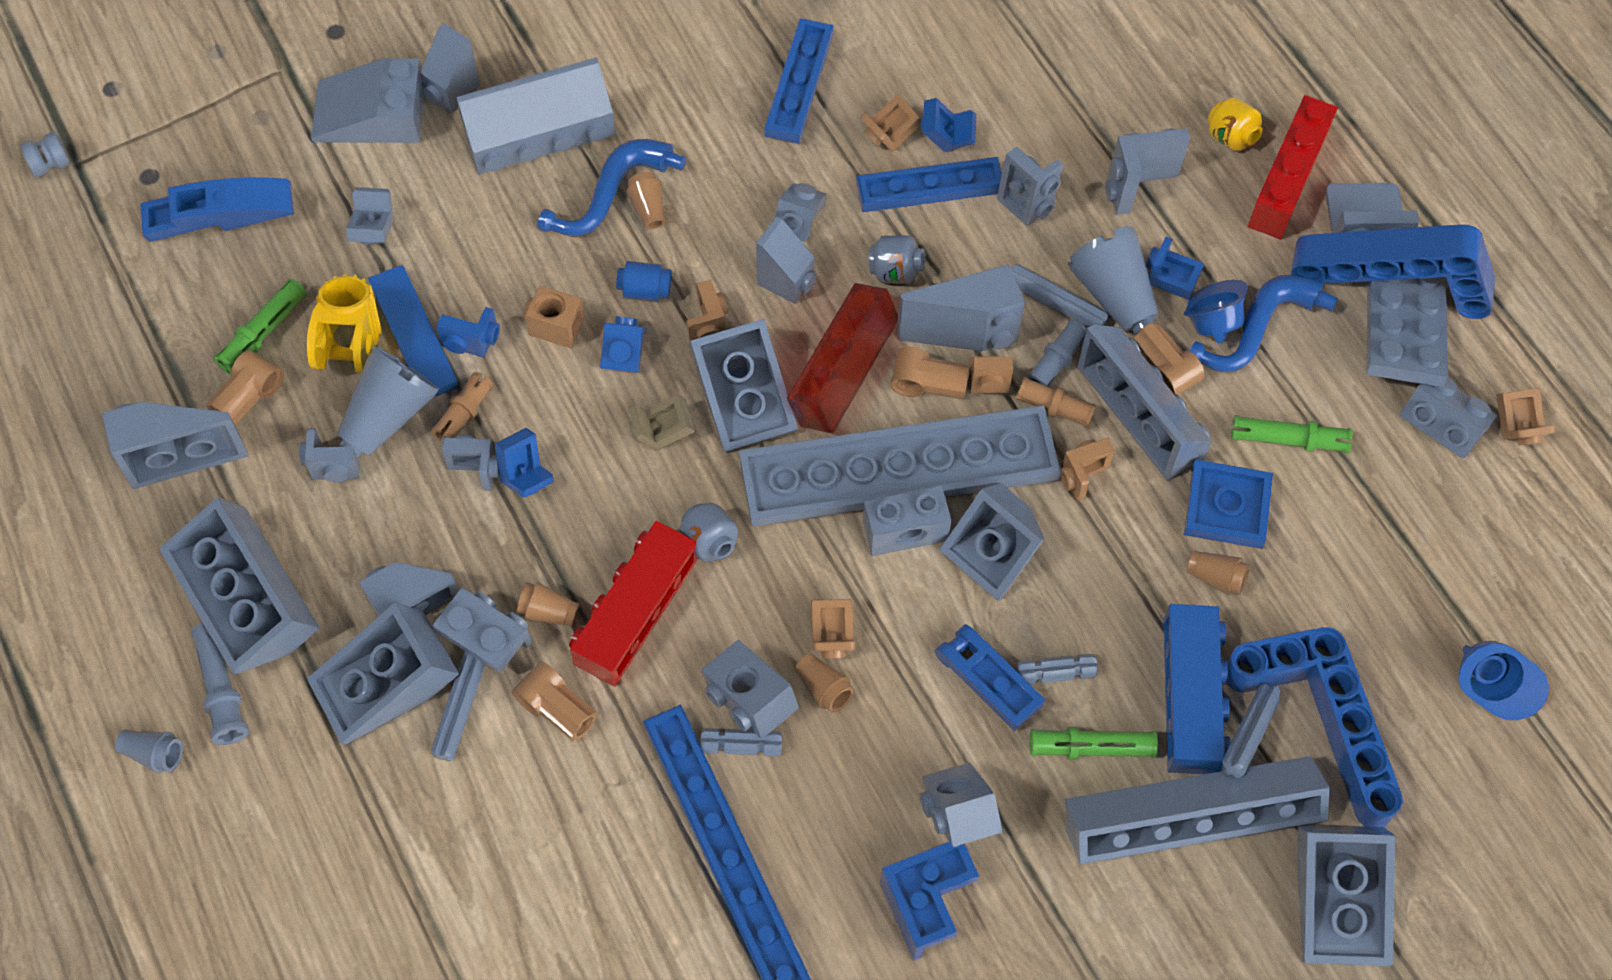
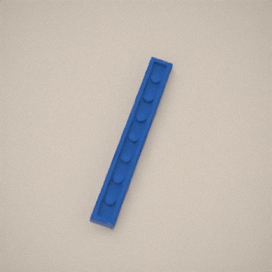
M678 705L644 720L645 730L761 980H811L682 706Z

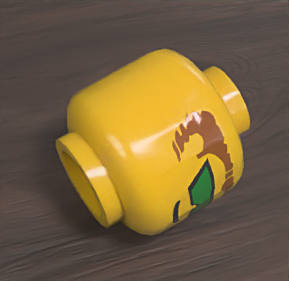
M1229 98L1218 102L1210 111L1208 116L1210 136L1231 150H1244L1248 146L1256 144L1262 135L1261 113L1238 98Z

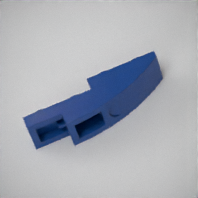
M244 177L188 183L168 188L167 197L140 203L142 236L149 242L219 225L224 231L294 214L291 182L289 179Z

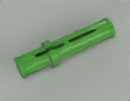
M288 279L281 289L245 326L241 325L234 331L235 336L213 357L215 363L223 371L230 374L235 361L243 352L247 350L258 352L263 346L262 341L307 296L305 288L296 280Z
M1238 415L1233 417L1232 425L1234 427L1248 428V430L1231 429V440L1237 439L1304 447L1305 451L1314 452V449L1318 448L1349 453L1351 449V443L1335 439L1352 440V428L1318 426V423L1315 421H1308L1307 424L1239 417Z
M1067 727V731L1031 729L1029 750L1031 756H1067L1068 760H1077L1078 756L1156 758L1158 738L1156 731H1078L1077 727ZM1055 742H1088V744H1055ZM1099 743H1131V745H1098V744H1099Z

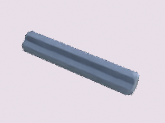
M1014 264L1011 268L1021 291L1087 327L1106 325L1109 313L1020 264Z
M464 651L458 669L459 675L455 678L431 748L433 757L444 761H452L455 757L485 667L483 662Z
M1264 683L1259 686L1222 760L1224 765L1222 770L1227 776L1233 775L1236 778H1240L1245 774L1280 701V689L1276 685L1270 686Z

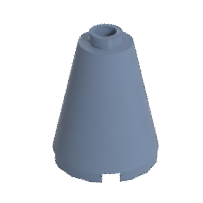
M1126 226L1113 230L1116 235L1114 238L1104 240L1101 235L1085 244L1071 255L1070 259L1072 262H1067L1072 273L1125 333L1133 331L1137 335L1144 326L1150 323L1155 324L1153 320L1158 317L1159 313L1138 235L1134 227Z
M375 346L369 352L337 433L343 439L340 446H353L357 457H360L362 453L371 455L430 402L439 390L435 384L412 367L410 369L401 363L400 359L378 346Z

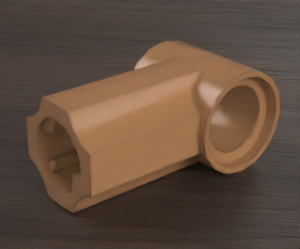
M1150 323L1144 326L1133 337L1140 348L1142 356L1150 366L1153 365L1158 368L1163 376L1164 383L1173 394L1179 395L1205 379L1204 368L1199 359L1190 351L1182 352L1159 323Z
M902 347L897 352L891 389L907 397H916L924 392L964 399L970 365L931 358L929 353L921 348Z
M247 350L237 358L232 367L231 378L209 400L206 407L208 410L229 412L236 426L261 397L269 398L277 392L283 382L284 371L256 352Z
M540 661L512 690L515 699L527 711L537 717L542 715L573 742L578 738H582L590 730L594 720L597 718L596 711L568 689L563 678L543 661Z

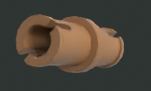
M473 372L458 396L454 395L447 403V411L431 430L434 438L438 441L441 440L443 435L446 438H456L466 422L473 421L478 414L477 407L493 388V383L487 376L479 382L478 380L481 378L482 373Z
M1024 377L1016 400H1021L1033 406L1044 405L1045 410L1048 411V416L1054 418L1056 414L1084 425L1086 428L1096 408V404H1090L1065 394V389L1058 387L1055 390L1032 381L1027 377Z

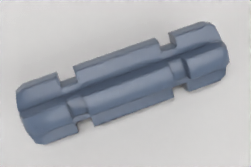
M1091 653L1078 655V659H1074L1071 655L1040 659V663H1035L1034 660H1025L1017 664V672L1029 684H1036V680L1040 679L1042 683L1074 680V676L1079 675L1080 679L1094 678L1098 671L1096 657Z
M705 728L701 733V748L704 753H718L719 750H724V754L758 755V751H762L766 756H778L782 751V734L779 731H771L761 739L752 730L725 729V733H720L719 729Z

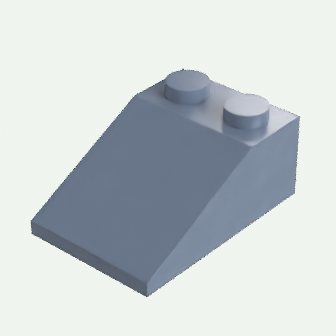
M383 58L319 80L311 134L312 142L420 143L425 95L423 93L424 87L420 75L421 65L419 59Z
M1008 264L900 294L896 334L899 340L975 351H985L993 348L998 350L1004 349L1018 341L1025 300Z
M764 319L689 342L688 345L724 452L798 430Z
M139 402L123 404L114 410L102 413L110 453L132 489L249 456L229 412Z
M395 602L311 674L307 680L341 744H348L430 700L456 678L459 673L425 613Z
M1299 825L1297 872L1303 962L1393 966L1395 835L1385 827Z

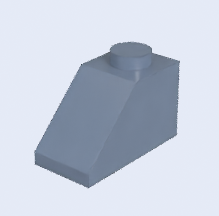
M445 23L438 28L420 71L424 87L423 93L432 104L436 106L441 105L448 111L453 112L458 107L456 97L472 93L480 87L471 41Z
M776 216L756 243L757 285L795 304L803 293L808 294L816 282L817 274L814 273L815 257L784 220Z
M394 562L387 567L381 566L372 570L365 579L359 582L366 599L377 617L395 602L421 610L426 615L450 602L458 593L451 573Z

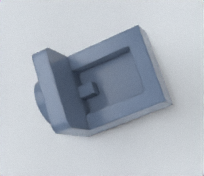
M792 183L779 198L776 216L783 219L795 235L805 242L809 238L813 219L824 207L827 194L816 191V188L809 184Z
M355 187L352 192L354 211L346 227L347 241L361 242L365 245L385 243L393 223L390 190L385 188Z
M316 428L307 429L306 442L300 443L299 456L301 465L307 466L312 480L326 479L330 482H343L347 479L360 478V463L353 446L322 447Z
M469 435L444 438L442 453L447 469L479 471L483 490L492 491L493 478H499L500 475L491 439H476Z

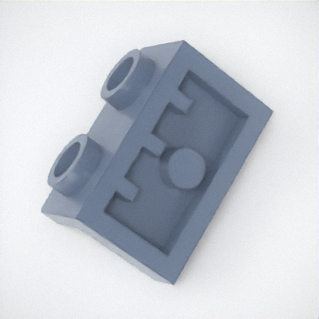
M1015 147L1006 154L997 200L1026 226L1038 218L1044 219L1055 207L1054 200L1057 189L1061 184L1060 176L1063 164L1057 159L1042 169L1034 158L1027 156L1018 147Z

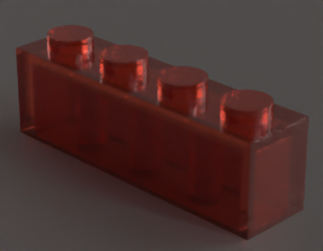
M854 283L787 396V400L800 427L834 434L898 322V314L887 288Z

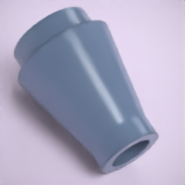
M125 729L118 735L115 749L117 753L126 755L150 770L162 773L164 771L170 772L177 767L182 757L183 744L171 732H144Z

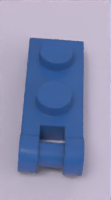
M964 624L955 632L956 637L951 642H943L935 649V654L941 663L951 668L1014 732L1044 706L1045 699L971 626ZM966 649L974 653L968 660L961 655Z

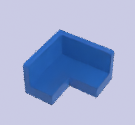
M947 842L882 868L881 887L913 960L922 958L924 949L956 937L957 930L941 895L974 883L979 879V874L965 844L953 847L950 842Z

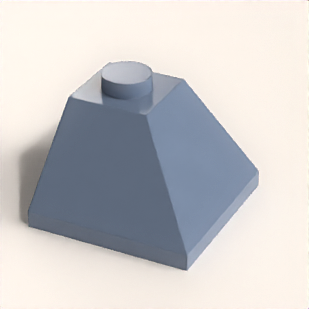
M1000 483L981 489L939 550L999 601L1006 594L1045 538L1031 508Z

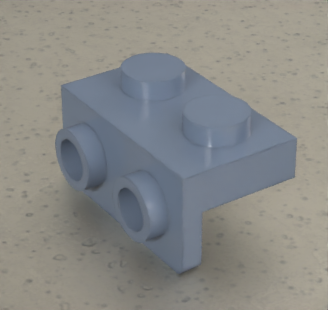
M1447 378L1444 387L1420 384L1400 413L1403 419L1461 458H1465L1479 438L1490 428L1498 416L1491 411L1486 402L1479 398L1468 396L1459 390L1456 383Z
M462 587L432 627L435 632L498 673H501L521 645L525 648L531 645L532 639L527 630L529 625L513 612H508L505 615L495 609V602L484 593L476 591L473 595Z

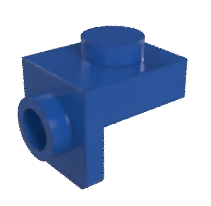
M938 98L924 101L921 129L924 135L944 152L972 145L976 141V113L973 110H967L954 114Z
M1165 237L1160 249L1157 247L1152 248L1146 263V268L1151 269L1149 275L1150 284L1189 300L1200 277L1204 263L1170 251L1173 239Z
M489 307L484 308L478 324L442 314L436 326L443 347L456 354H463L465 352L483 358L489 345H495L500 332V325L496 322L494 309Z
M618 316L615 318V324L605 323L600 368L640 372L643 336L646 335L647 327L638 326V319Z
M524 428L494 444L501 483L521 497L535 494L540 489L554 482L553 474L540 465L536 434L528 428Z

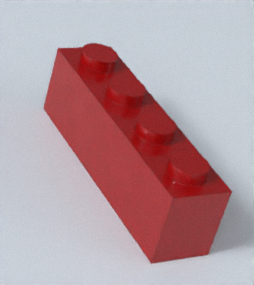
M1304 94L1255 203L1247 226L1248 228L1282 240L1327 138L1338 106Z
M657 520L649 531L644 530L639 535L634 545V554L628 563L622 562L613 576L612 582L614 584L606 595L601 594L596 599L591 610L592 617L586 626H580L574 632L569 643L573 665L616 687L698 561V558L694 555L697 543L695 540Z

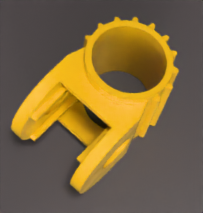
M344 274L342 277L333 276V279L324 281L325 284L318 288L319 294L316 296L317 305L313 309L307 333L308 363L312 370L321 371L326 368L328 359L354 361L355 372L361 374L369 352L380 341L379 334L382 333L372 286L367 285L365 278H357V275L353 277L347 276V274ZM340 325L355 326L350 348L342 347L335 342L334 334Z

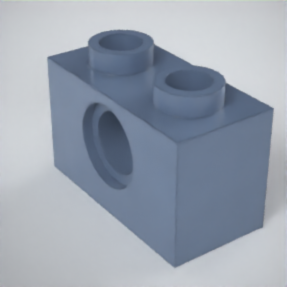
M942 485L864 501L862 522L871 556L945 542L949 537L952 520Z
M739 639L701 670L707 684L704 691L711 702L718 708L724 705L730 710V715L734 722L743 731H747L750 728L761 739L799 709L791 684Z
M970 762L922 776L925 792L920 793V801L925 816L927 818L932 817L936 832L938 834L944 833L953 847L1002 833L995 794Z

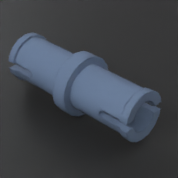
M1070 320L1054 343H1048L1044 348V356L1027 375V378L1049 387L1062 369L1068 368L1072 363V355L1084 341L1087 328L1078 321Z

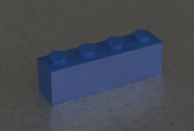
M1169 604L1163 619L1167 773H1216L1222 768V760L1231 744L1230 737L1224 736L1223 724L1229 718L1228 697H1222V683L1225 684L1227 681L1228 663L1227 659H1221L1220 646H1224L1226 640L1225 621H1219V606Z

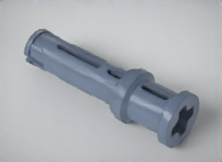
M202 623L191 630V635L194 639L207 692L203 701V708L206 713L210 714L213 730L210 733L211 741L216 745L234 744L243 740L249 734L248 725L242 722L239 710L241 696L235 689H232L225 659Z

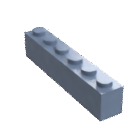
M1307 756L1250 766L1240 778H1236L1233 775L1227 776L1222 771L1065 799L1066 832L1079 864L1092 863L1327 821L1330 787L1312 757Z

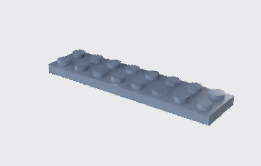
M1044 405L739 450L752 527L863 510L865 500L941 485L944 496L951 497L977 493L981 489L1000 483L1010 488L1060 480L1061 476Z

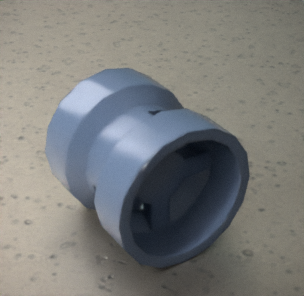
M55 131L44 135L43 140L38 142L30 140L20 144L24 157L35 178L46 175L48 169L53 167L61 169L71 165ZM39 148H42L48 161L47 163H45Z

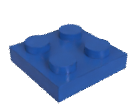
M1195 459L1191 472L1184 535L1263 549L1266 543L1273 473Z

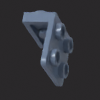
M1165 129L1160 132L1130 133L1125 136H1118L1108 177L1105 182L1106 198L1108 202L1113 201L1116 215L1131 213L1139 182L1174 178L1179 175L1191 138L1187 129Z
M1330 184L1325 191L1331 233L1414 228L1419 224L1417 210L1403 211L1399 188L1396 184Z

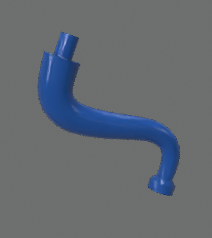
M653 139L627 141L615 148L607 158L599 175L590 207L582 218L574 221L564 220L556 217L554 211L544 209L538 218L537 228L543 232L553 230L567 236L586 235L603 222L623 178L631 168L645 166L665 172L668 167H672L682 171L686 164V157L673 153V145L667 142Z
M1299 275L1277 276L1264 283L1256 292L1246 315L1239 346L1233 354L1221 356L1205 350L1204 344L1197 341L1193 343L1189 351L1199 359L1202 365L1220 372L1238 371L1249 364L1256 355L1269 320L1279 304L1289 302L1309 311H1312L1314 306L1317 305L1332 312L1338 298L1323 292L1325 283Z

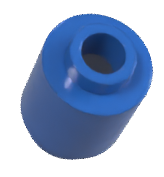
M626 261L625 268H618L616 290H623V298L655 302H659L660 298L669 299L672 270L664 269L662 264Z

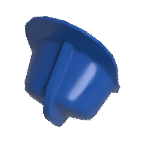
M1226 280L1200 289L1189 299L1184 316H1189L1199 335L1213 336L1218 344L1223 343L1227 338L1228 332L1239 328L1244 323L1243 301L1248 290L1247 283L1242 280Z
M1482 641L1472 647L1468 645L1463 647L1464 656L1459 669L1458 681L1460 688L1469 698L1493 715L1504 720L1528 718L1542 708L1548 698L1549 684L1545 673L1538 665L1513 647L1497 641Z

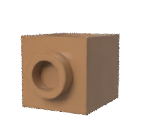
M539 286L534 298L527 300L523 311V319L527 322L529 336L572 348L585 319L582 298ZM551 314H557V316L552 318L547 317Z

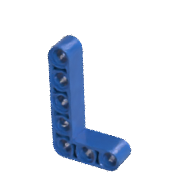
M1459 224L1310 234L1301 236L1296 241L1291 275L1307 277L1322 283L1446 277L1459 314L1470 319H1481L1492 313L1495 275L1483 235L1474 226Z
M1321 627L1243 643L1237 646L1227 662L1228 675L1226 681L1227 685L1235 691H1255L1264 683L1270 686H1279L1308 680L1356 818L1365 827H1386L1402 807V793L1343 635L1336 629ZM1315 647L1325 648L1329 651L1331 657L1321 655ZM1276 655L1287 656L1293 665L1283 664ZM1237 663L1248 664L1252 667L1254 673L1243 672ZM1329 684L1340 686L1345 694L1335 693L1331 690ZM1342 721L1354 724L1358 729V733L1348 731ZM1356 760L1366 761L1370 764L1372 772L1362 770L1356 763ZM1370 798L1383 802L1386 811L1382 812L1374 808Z

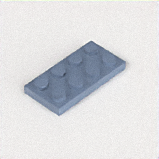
M1446 277L1367 281L1366 375L1438 387L1445 386L1448 378Z

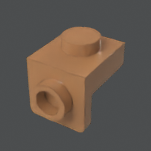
M899 94L873 118L866 112L861 116V119L868 125L864 133L877 147L884 143L892 152L921 125V118Z
M711 280L697 283L698 305L702 316L687 320L689 342L726 330L724 315L728 314L726 300L722 292L716 293Z
M978 356L970 358L971 393H1009L1013 374L1012 357Z
M1540 388L1496 394L1503 440L1518 438V445H1528L1543 442L1542 435L1555 433L1554 425L1545 426Z
M1109 437L1099 441L1093 439L1084 441L1076 446L1075 449L1065 453L1062 468L1060 469V479L1064 488L1067 491H1072L1076 501L1085 499L1089 485L1086 476L1110 468L1115 449Z
M852 599L811 600L813 650L821 651L822 658L846 657V650H855Z

